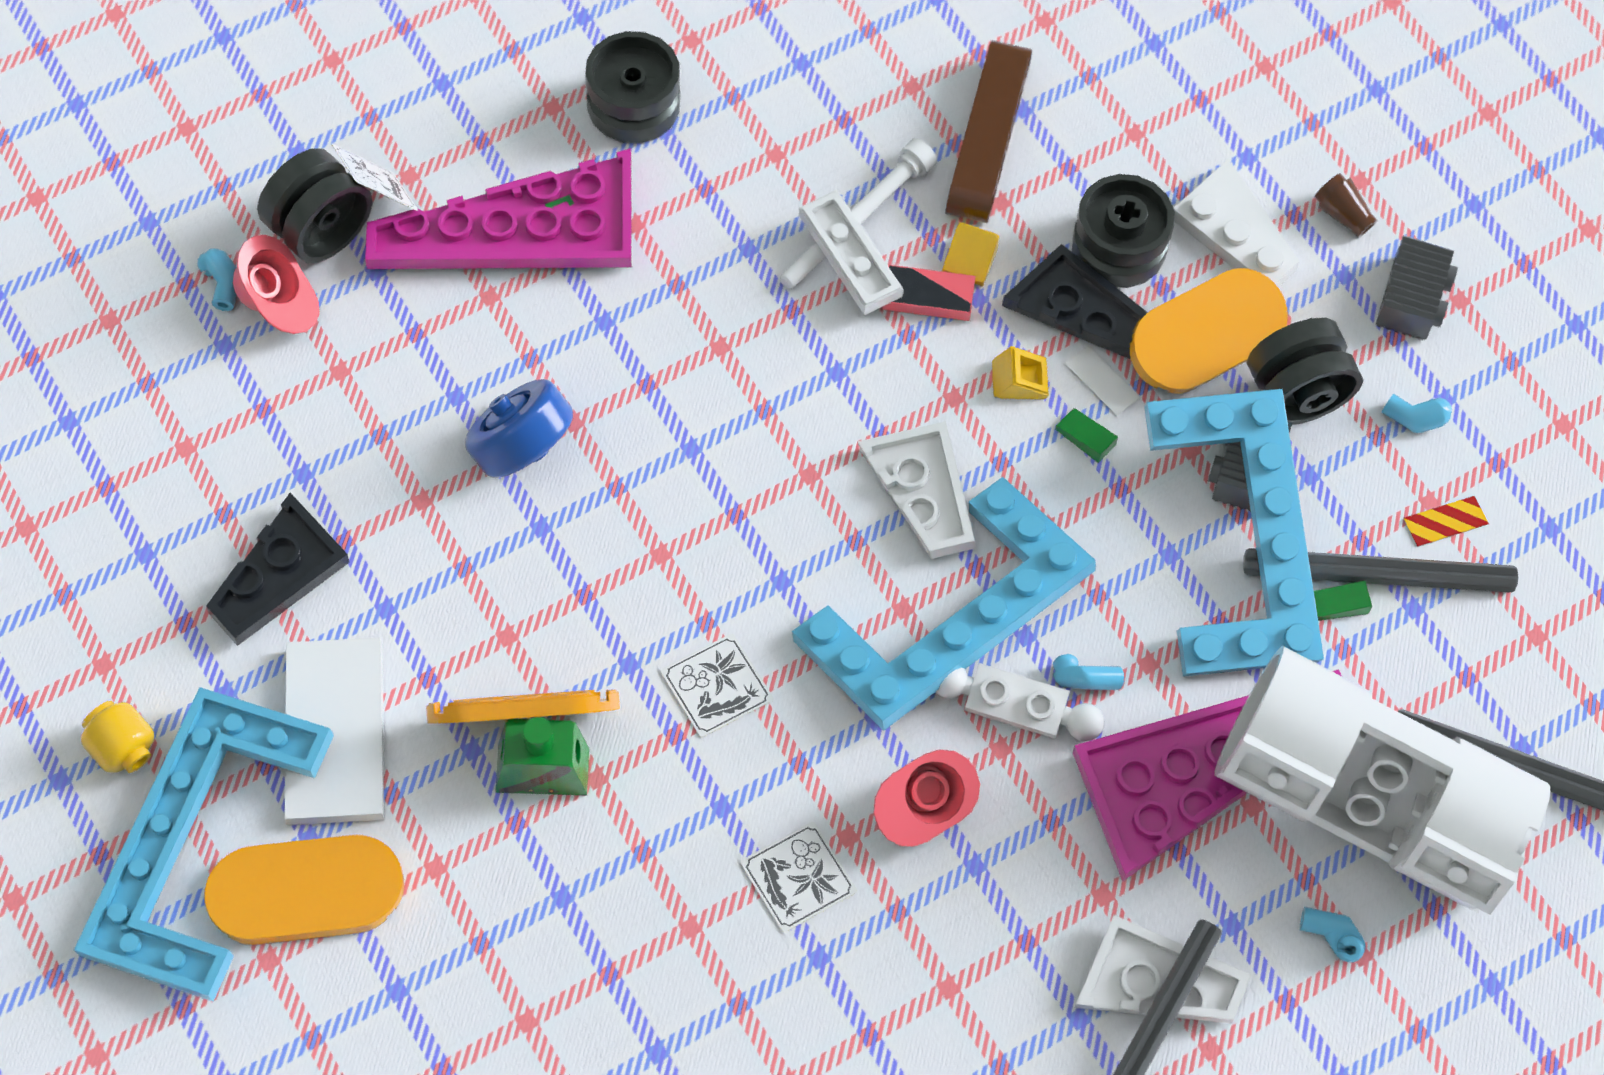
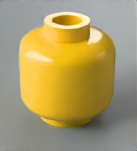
M107 701L93 709L83 720L82 727L84 730L81 734V744L105 772L116 773L126 770L128 773H133L145 765L151 758V753L148 750L154 741V731L131 704L126 702L115 704L113 701Z

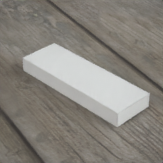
M838 190L799 208V217L864 316L903 297L902 286Z

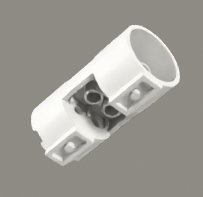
M1281 646L1271 658L1252 689L1226 740L1215 769L1216 777L1302 822L1308 820L1388 862L1392 869L1477 913L1481 910L1489 915L1493 913L1515 883L1516 874L1525 860L1522 854L1530 841L1532 830L1539 831L1550 798V785L1460 737L1451 740L1372 699L1371 691L1284 646Z

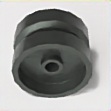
M624 31L610 35L594 46L586 60L585 72L587 111L593 125L605 136L623 143L650 141L659 138L671 129L679 115L680 63L674 50L661 38L646 32Z
M311 148L296 154L282 164L270 177L260 194L257 211L259 219L273 233L283 238L285 245L306 263H316L333 257L349 245L368 220L373 201L371 192L364 185L356 182L350 173H346V168L325 149Z
M1116 174L1101 178L1087 188L1079 203L1077 221L1072 237V252L1115 287L1128 288L1147 282L1159 272L1166 258L1168 242L1171 239L1174 228L1175 210L1168 195L1157 184L1138 175Z
M1326 317L1298 321L1273 332L1258 343L1250 352L1247 360V366L1259 389L1283 390L1287 420L1293 421L1292 425L1316 420L1335 411L1354 397L1364 381L1352 354L1346 353L1347 344L1336 321Z

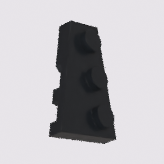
M1063 244L1056 248L1003 297L1002 302L1003 307L1128 359H1131L1130 342H1132L1136 323L1148 313Z
M291 492L282 502V510L270 526L266 524L257 536L258 542L245 560L237 563L206 605L209 615L237 646L350 563L348 554Z

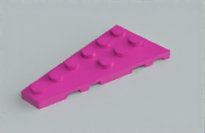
M631 148L616 152L617 157L597 163H595L594 159L578 163L579 168L555 174L547 171L485 189L486 194L466 200L463 199V196L446 200L447 205L427 211L417 208L418 211L412 209L367 222L366 267L367 269L632 267ZM570 195L574 202L571 206H569L567 201L552 208L545 206V204Z
M1339 669L1332 671L1342 676ZM1249 695L1074 746L1073 756L1122 881L1129 878L1247 794V792L1216 777L1215 769L1226 740Z

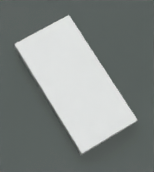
M381 637L286 642L285 714L328 727L334 734L315 778L285 769L286 825L384 820L383 643Z

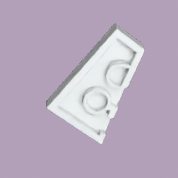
M1229 158L1174 207V221L1232 268H1247L1258 271L1270 278L1277 287H1280L1297 271L1299 259Z
M946 421L858 441L859 450L931 559L976 549Z
M1113 915L1075 1008L1146 1015L1184 945ZM1209 957L1176 1018L1232 1023L1252 974Z

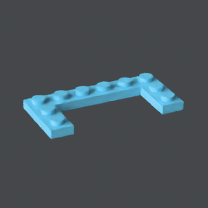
M1274 389L1147 402L1144 406L1150 451L1240 442L1267 619L1179 628L1176 632L1183 677L1265 668L1281 646L1315 663L1324 660L1283 390Z
M1004 477L969 501V513L1020 558L1023 563L890 663H887L829 605L792 631L793 641L883 731L935 693L950 673L959 668H968L1096 571V560Z
M199 687L74 951L80 957L213 1002L233 960L234 955L231 951L148 923L147 921L227 751L315 778L334 737L331 729Z

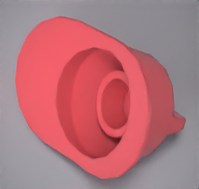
M268 235L253 236L244 242L238 252L237 267L233 274L235 294L241 303L249 309L258 311L270 325L280 331L291 334L308 331L315 325L318 319L319 301L290 249L279 239Z
M938 749L916 758L892 773L880 785L875 796L873 813L878 829L886 839L899 846L915 847L930 841L959 823L972 812L979 799L980 782L975 767L966 757L955 751Z

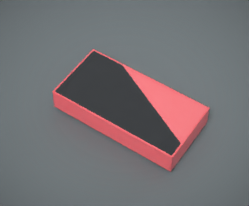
M888 264V267L903 288V297L883 306L882 310L970 321L975 276Z

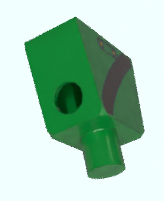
M542 717L506 720L498 746L496 793L587 796L590 750L576 722L570 720H547Z

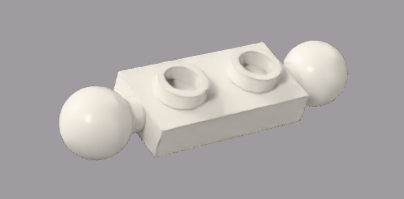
M981 663L978 665L975 677L968 676L964 668H959L950 673L935 692L940 697L947 699L956 698L961 694L968 695L965 711L1053 739L1056 738L1060 724L1067 726L1069 733L1081 741H1091L1097 738L1104 728L1103 714L1096 706L1089 703L1078 704L1073 708L1066 706L1070 691Z

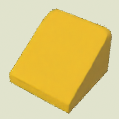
M959 222L942 272L975 276V284L983 286L997 253L999 235Z
M1010 346L992 360L994 397L1001 399H1046L1049 397L1046 357Z

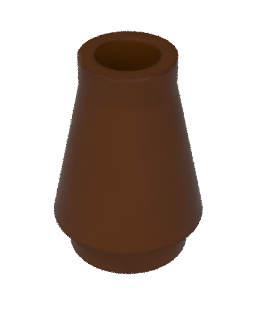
M1338 173L1326 182L1314 196L1320 202L1318 208L1347 227L1358 238L1368 232L1378 221L1369 210L1352 179L1348 178L1346 180L1341 173Z

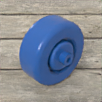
M546 379L530 381L506 395L498 396L489 404V408L475 421L465 438V448L487 476L501 478L514 474L531 463L541 460L560 440L572 422V407L551 381Z

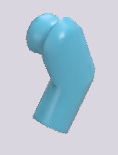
M215 248L209 249L199 256L198 268L200 272L205 271L206 276H213L217 281L212 305L222 311H231L234 308L237 297L233 286V274L236 265L226 252Z
M1393 394L1384 406L1382 413L1410 431L1422 433L1444 426L1450 420L1452 407L1447 400L1442 398L1411 405Z
M1071 654L1060 655L1053 662L1055 670L1053 678L1061 687L1087 690H1120L1124 684V672L1120 666H1078V659Z
M1308 907L1303 908L1300 931L1323 935L1335 955L1342 961L1356 962L1363 956L1365 952L1364 939L1348 916Z

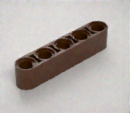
M991 40L950 186L945 214L988 223L1025 86L1033 49Z

